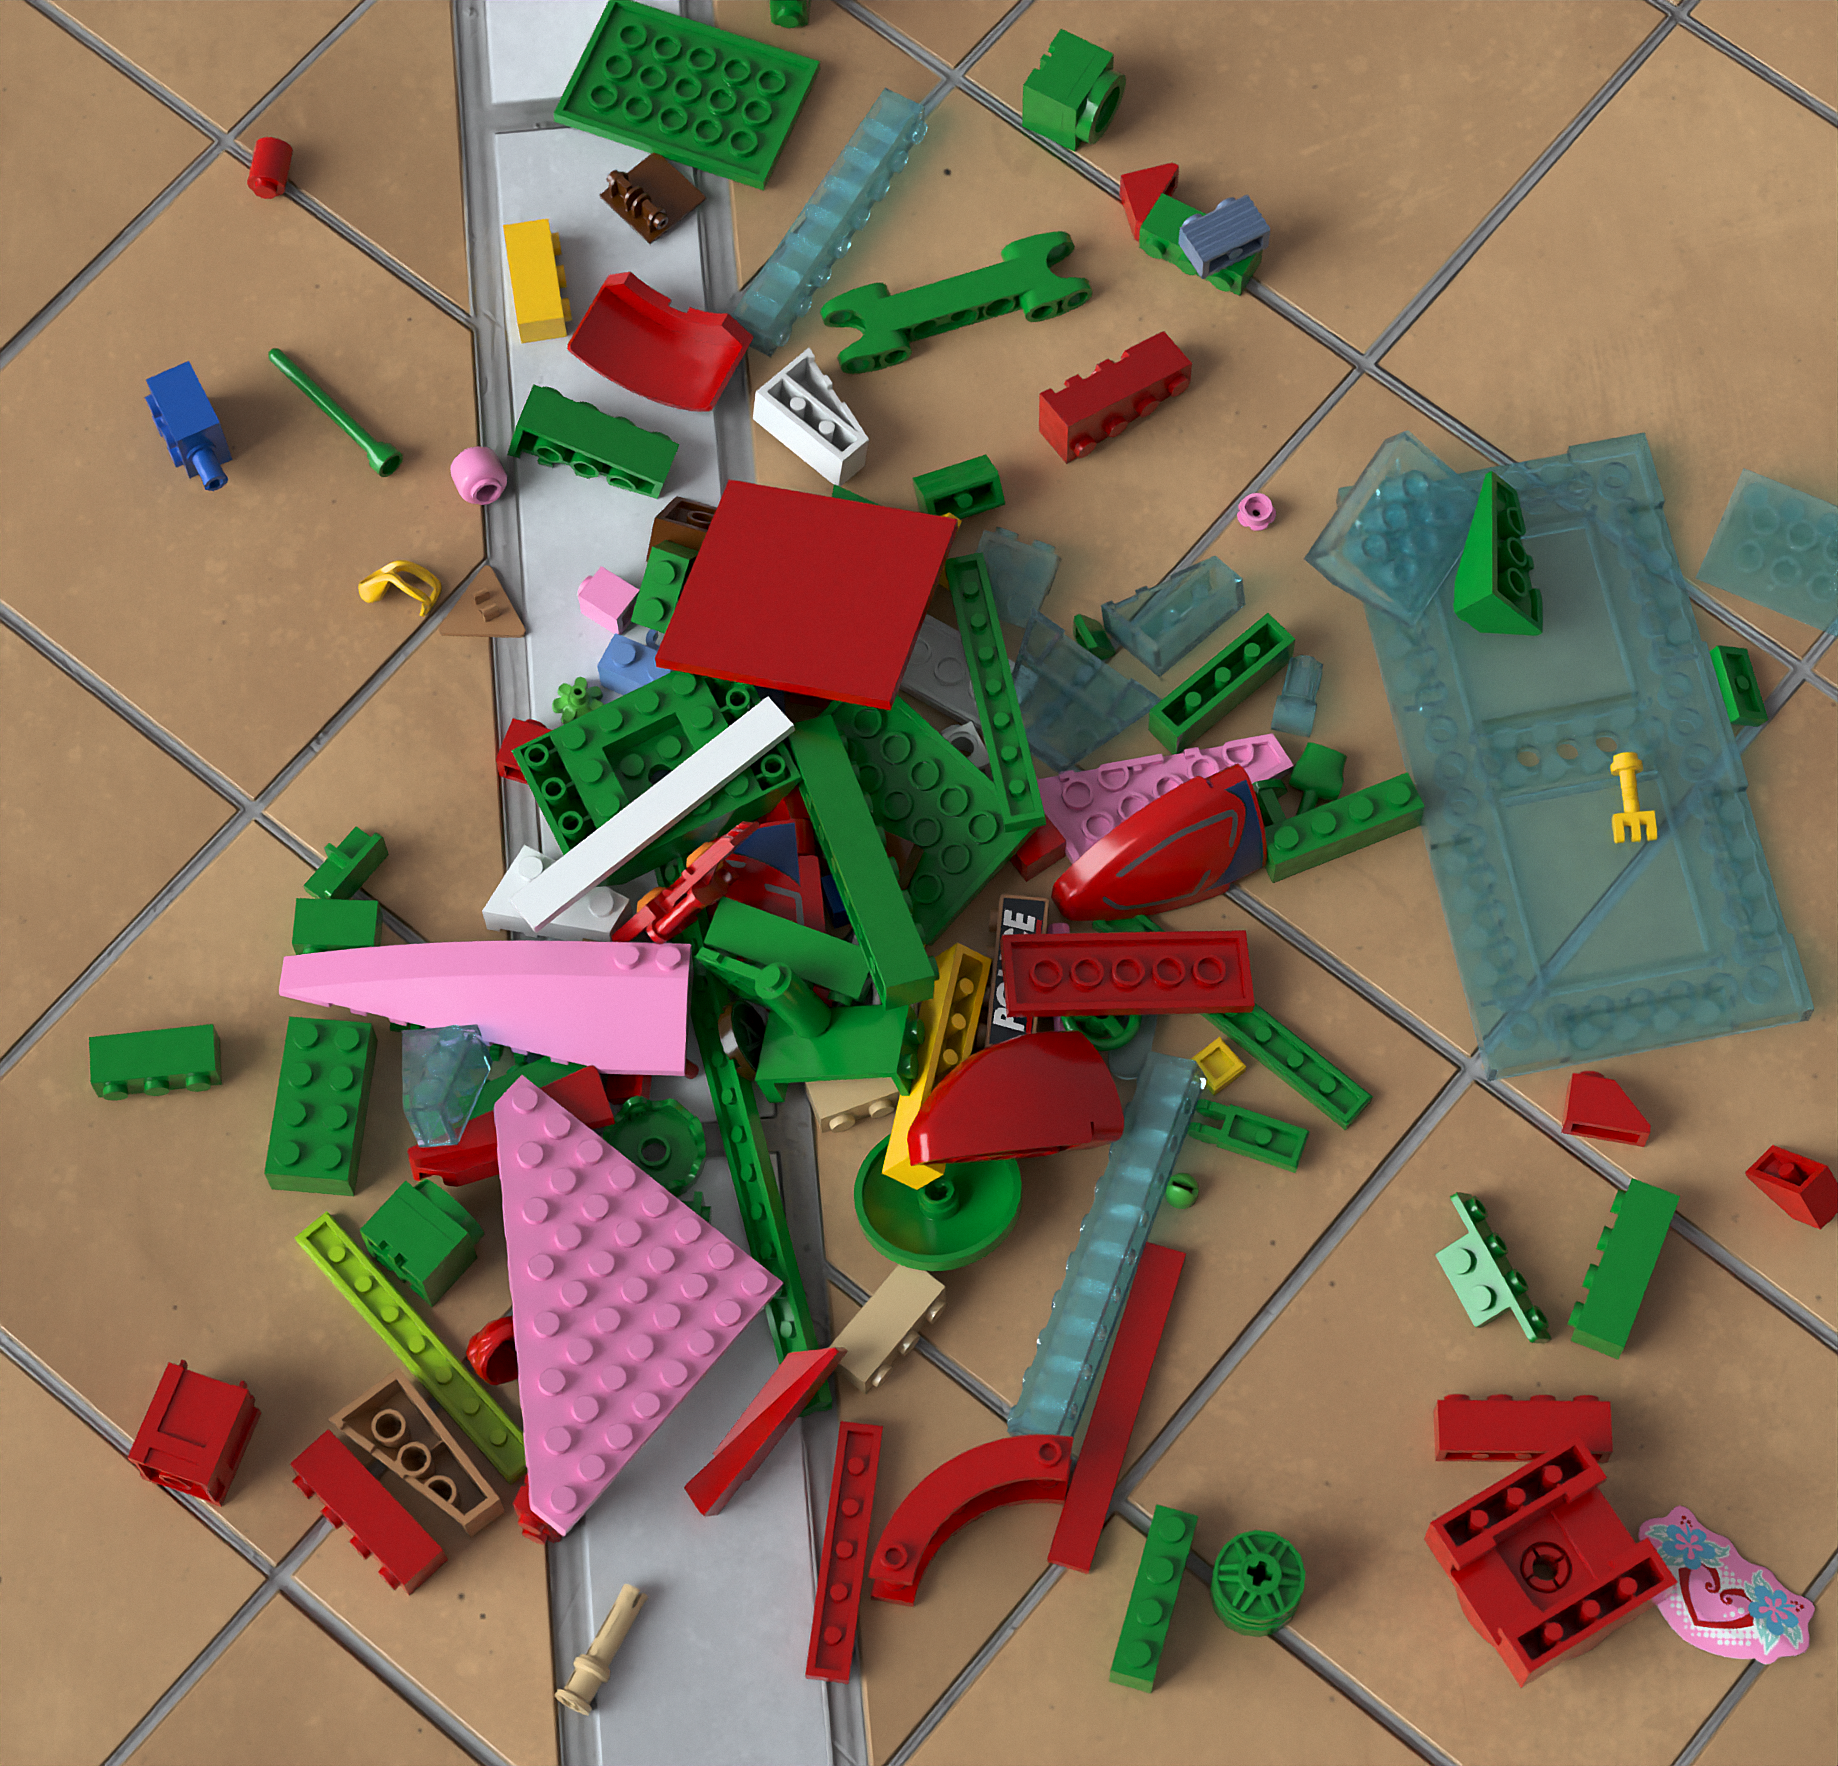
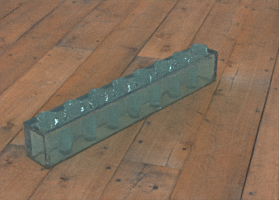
M884 88L731 316L754 337L749 347L772 357L778 346L783 347L787 343L792 333V325L798 316L802 318L808 312L812 302V295L818 287L823 288L831 275V267L836 259H842L846 255L851 244V237L857 229L862 230L869 219L871 207L875 201L880 202L884 198L889 188V180L895 172L900 173L908 160V152L913 144L918 145L923 140L928 127L925 123L924 106Z

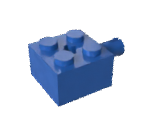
M187 361L146 379L151 394L145 396V400L160 436L165 439L168 452L176 468L183 465L189 478L200 475L207 491H215L227 484L228 478L223 472L221 465L233 459L221 424L190 362Z

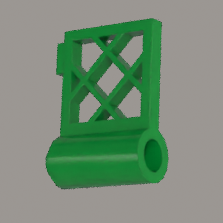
M701 947L697 953L696 958L736 997L775 1011L802 1038L810 1039L817 1037L828 1027L831 1020L829 1006L785 963H772L762 970L705 947Z

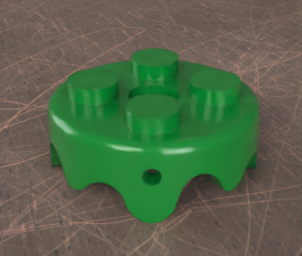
M634 1096L628 1099L622 1109L614 1116L615 1124L604 1127L603 1139L676 1198L686 1193L697 1182L703 1172L706 1162V1142L701 1122L697 1116H694L674 1099L667 1098L666 1100L653 1101L643 1096ZM653 1143L661 1144L666 1149L665 1156L656 1162L648 1161L643 1157L644 1149Z

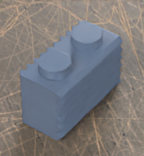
M1245 195L1237 200L1234 197H1230L1219 203L1214 211L1204 216L1194 214L1186 219L1179 230L1178 244L1200 277L1205 279L1208 275L1212 276L1215 272L1226 269L1235 262L1238 263L1241 259H1246L1255 252L1259 253L1262 249H1266L1269 246L1270 227L1266 224L1265 219L1262 218L1261 213L1258 212L1257 207L1254 206L1253 201L1250 200L1249 195Z

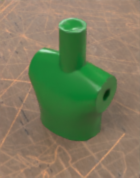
M1307 743L1303 754L1294 765L1288 782L1290 786L1304 792L1296 815L1316 808L1319 798L1330 801L1338 799L1344 782L1343 772L1347 760L1345 754L1319 744Z

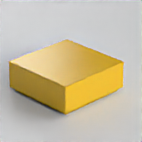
M1220 1036L1188 1060L1187 1065L1214 1096L1246 1072V1065Z

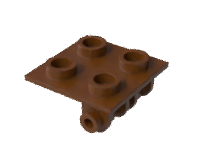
M653 152L627 173L624 171L619 172L618 170L610 172L606 179L609 183V188L599 195L610 208L649 244H652L707 199L662 155Z

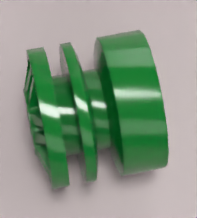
M1253 1530L1238 1534L1223 1546L1215 1560L1210 1588V1598L1214 1612L1226 1627L1241 1635L1263 1637L1277 1633L1291 1622L1301 1601L1306 1574L1301 1555L1288 1540L1274 1532ZM1257 1571L1265 1573L1261 1586L1252 1584L1253 1577Z

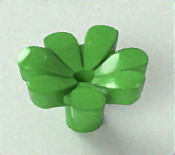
M577 677L574 686L566 683L559 686L557 693L560 698L553 700L552 709L555 713H563L561 722L566 724L603 706L604 704L599 701L603 697V693L598 686L588 688L586 679Z

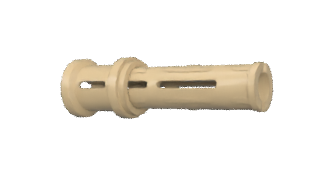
M629 1584L622 1586L619 1596L585 1655L580 1654L579 1657L575 1658L573 1673L564 1689L557 1690L555 1698L578 1713L590 1714L592 1710L590 1706L591 1701L600 1685L607 1683L610 1678L611 1671L608 1667L643 1604L648 1599L645 1593L641 1592L639 1595L640 1590Z

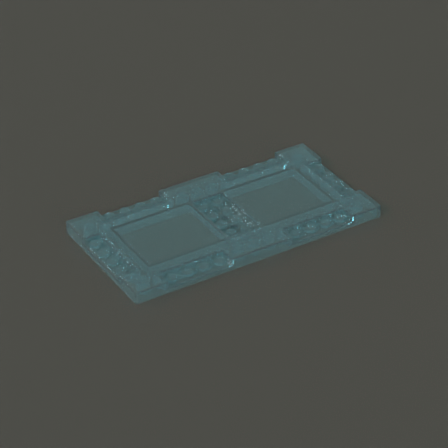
M1645 432L1568 446L1567 454L1419 481H1417L1416 475L1413 474L1338 488L1336 504L1406 772L1409 773L1425 805L1420 826L1487 1082L1808 1021L1814 1011V1005L1792 933H1787L1746 790L1749 784L1706 641L1702 642L1665 518L1663 511L1665 499ZM1493 471L1517 490L1526 528V534L1521 536V541L1526 554L1532 556L1535 567L1529 571L1532 589H1540L1543 601V633L1538 636L1480 633L1467 622L1460 620L1454 613L1455 578L1485 474ZM1600 737L1612 738L1617 744V749L1612 752H1604L1597 747L1595 741ZM1562 744H1570L1576 748L1578 756L1573 759H1564L1557 753L1556 748ZM1524 751H1530L1538 757L1539 763L1531 767L1524 766L1518 761L1517 755ZM1634 752L1637 753L1638 759L1642 760L1643 771L1636 774L1640 811H1655L1657 840L1655 841L1647 840L1644 825L1640 826V842H1631L1629 827H1624V843L1615 844L1611 818L1613 814L1624 813L1620 776L1612 775L1610 769L1614 755Z

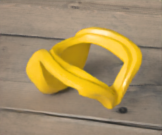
M396 560L361 580L358 585L360 597L367 603H375L384 597L393 583L405 593L422 602L419 614L422 617H425L432 609L442 590V585L435 575L419 564L407 560ZM398 572H409L432 586L434 590L430 597L420 589L407 584L398 575Z

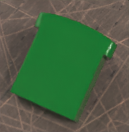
M1266 779L1254 782L1252 785L1260 807L1264 828L1286 820L1287 818L1277 800L1288 793L1284 782L1280 779Z

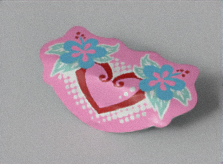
M1679 1505L1666 1517L1647 1520L1640 1526L1639 1541L1647 1537L1678 1581L1669 1597L1657 1606L1672 1629L1683 1640L1709 1653L1738 1659L1755 1658L1762 1664H1771L1778 1657L1797 1656L1807 1650L1810 1639L1808 1622L1815 1611L1812 1602L1784 1588L1769 1569L1744 1560L1728 1538L1706 1529L1697 1521L1689 1509Z

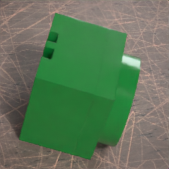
M1061 28L1049 45L1048 53L1052 54L1051 57L1043 54L1040 58V70L1034 68L1023 84L1022 126L1075 152L1082 140L1093 145L1104 135L1121 103L1126 86V76L1113 70V53Z
M422 1178L415 1187L405 1180L359 1230L370 1256L388 1271L394 1270L402 1283L405 1284L409 1281L412 1284L410 1286L412 1291L431 1307L441 1299L478 1258L474 1246L485 1235L479 1223L460 1203L426 1178Z

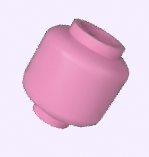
M476 446L467 448L454 459L451 465V477L459 494L465 501L471 504L486 505L496 501L507 485V474L497 454L488 447Z

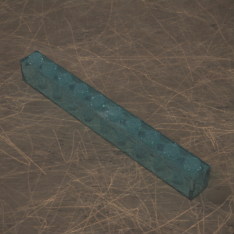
M1151 1051L1146 1065H1142L1139 1069L1137 1089L1132 1102L1127 1103L1123 1112V1134L1118 1141L1111 1143L1109 1162L1104 1176H1100L1097 1180L1094 1191L1095 1199L1090 1213H1087L1081 1222V1236L1076 1250L1072 1251L1067 1259L1066 1276L1062 1287L1053 1296L1051 1304L1052 1313L1048 1324L1039 1333L1037 1353L1032 1366H1029L1023 1375V1390L1017 1405H1014L1009 1412L1007 1432L1011 1437L1039 1434L1075 1436L1207 1081V1077L1195 1060Z

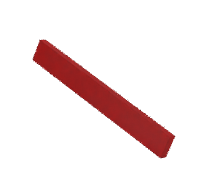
M1145 1242L1047 1557V1562L1089 1575L1181 1275L1186 1253Z

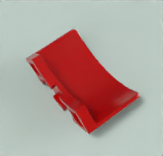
M631 271L608 275L567 345L568 351L603 377L649 400L682 410L695 412L711 411L754 337L728 313H711L691 307L687 313L670 307V298L645 284Z

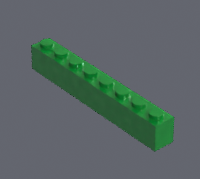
M831 714L793 723L795 731L784 739V745L802 777L797 786L884 1010L933 999L934 981L939 980L938 966L934 956L928 957L924 949L926 938L921 923H914L912 919L913 907L907 889L901 890L898 884L900 879L898 865L893 856L888 857L885 851L887 843L881 824L875 825L873 821L874 810L871 797L868 792L862 793L859 786L861 776L857 762L855 760L849 761L847 756L848 742L844 730L836 728Z

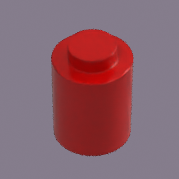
M264 137L256 141L247 180L248 187L256 196L263 199H273L285 192L293 155V148L287 142L273 137Z

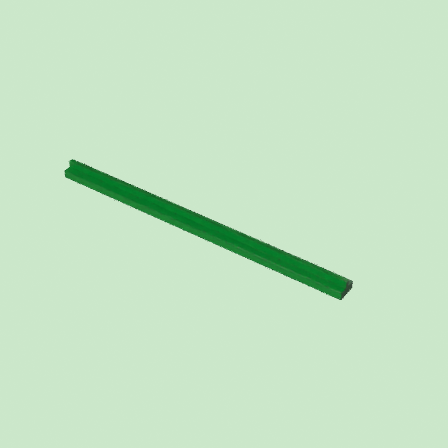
M692 851L654 869L658 887L667 888L682 876L681 873L687 868V857L692 854ZM705 908L696 915L698 919L672 939V943L691 944L694 977L690 1014L751 1256L783 1282L781 1290L765 1307L780 1365L791 1352L818 1350L819 1346L750 1081L739 1075L736 1068L741 1067L736 1058L729 1059L719 1036V1014L724 1013L722 1010L723 1006L730 1003L727 988L696 958L701 947L714 950L704 943L710 927ZM827 1379L798 1417H806L815 1411L826 1412L832 1409L833 1401Z

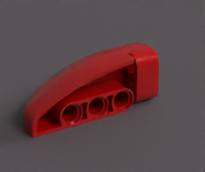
M1050 1031L1019 1035L988 1046L969 1056L933 1089L921 1106L908 1131L907 1144L911 1166L1034 1158L1057 1154L1060 1151L1093 1149L1116 1142L1121 1138L1124 1131V1116L1119 1095L1108 1067L1093 1044L1080 1031Z

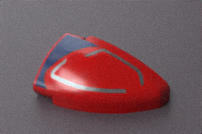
M1234 764L1205 779L1202 776H1196L1157 798L1111 830L1076 860L1054 883L1051 899L1065 918L1073 921H1109L1135 918L1137 915L1159 914L1221 895L1229 890L1230 882L1233 883L1264 868L1267 858L1265 829L1258 800L1247 772L1240 764Z
M788 819L760 824L759 828L725 859L738 873L739 879L726 888L728 893L724 897L826 934L819 859L816 856L812 822L807 819ZM718 837L711 842L716 843L721 837ZM720 899L713 905L706 907L710 925ZM737 958L738 961H741L748 965H752V963ZM814 986L813 991L831 1008L832 1000L827 999L829 991Z

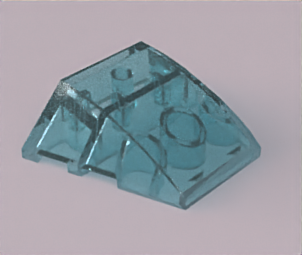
M1032 608L1013 668L1012 678L1030 754L1061 775L1149 713L1150 709L1162 699L1133 678L1128 680L1065 635L1063 628L1035 608Z

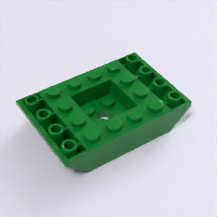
M673 671L511 751L563 855H565L654 786L650 781L655 772L659 770L673 771L759 704L761 699L754 686L750 684ZM783 741L765 753L596 887L628 883L699 848L705 842H711L727 834L742 821L751 822L770 813L782 798L786 797L802 780Z

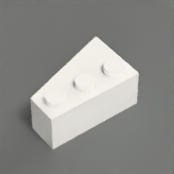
M808 348L756 391L753 419L833 485L836 484L841 487L865 466L869 438L846 403H841L832 389L833 383L827 375L824 376L814 361V354Z
M526 845L522 847L482 910L488 930L500 932V929L522 932L525 936L538 938V935L562 939V941H582L585 938L600 942H612V935L633 917L629 898L605 886L594 887L536 933L514 908L509 898L556 861Z

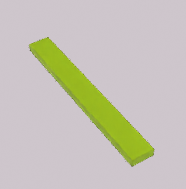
M326 1211L294 1237L299 1246L510 1486L524 1475L528 1468L526 1467L524 1436L521 1429L329 1212Z

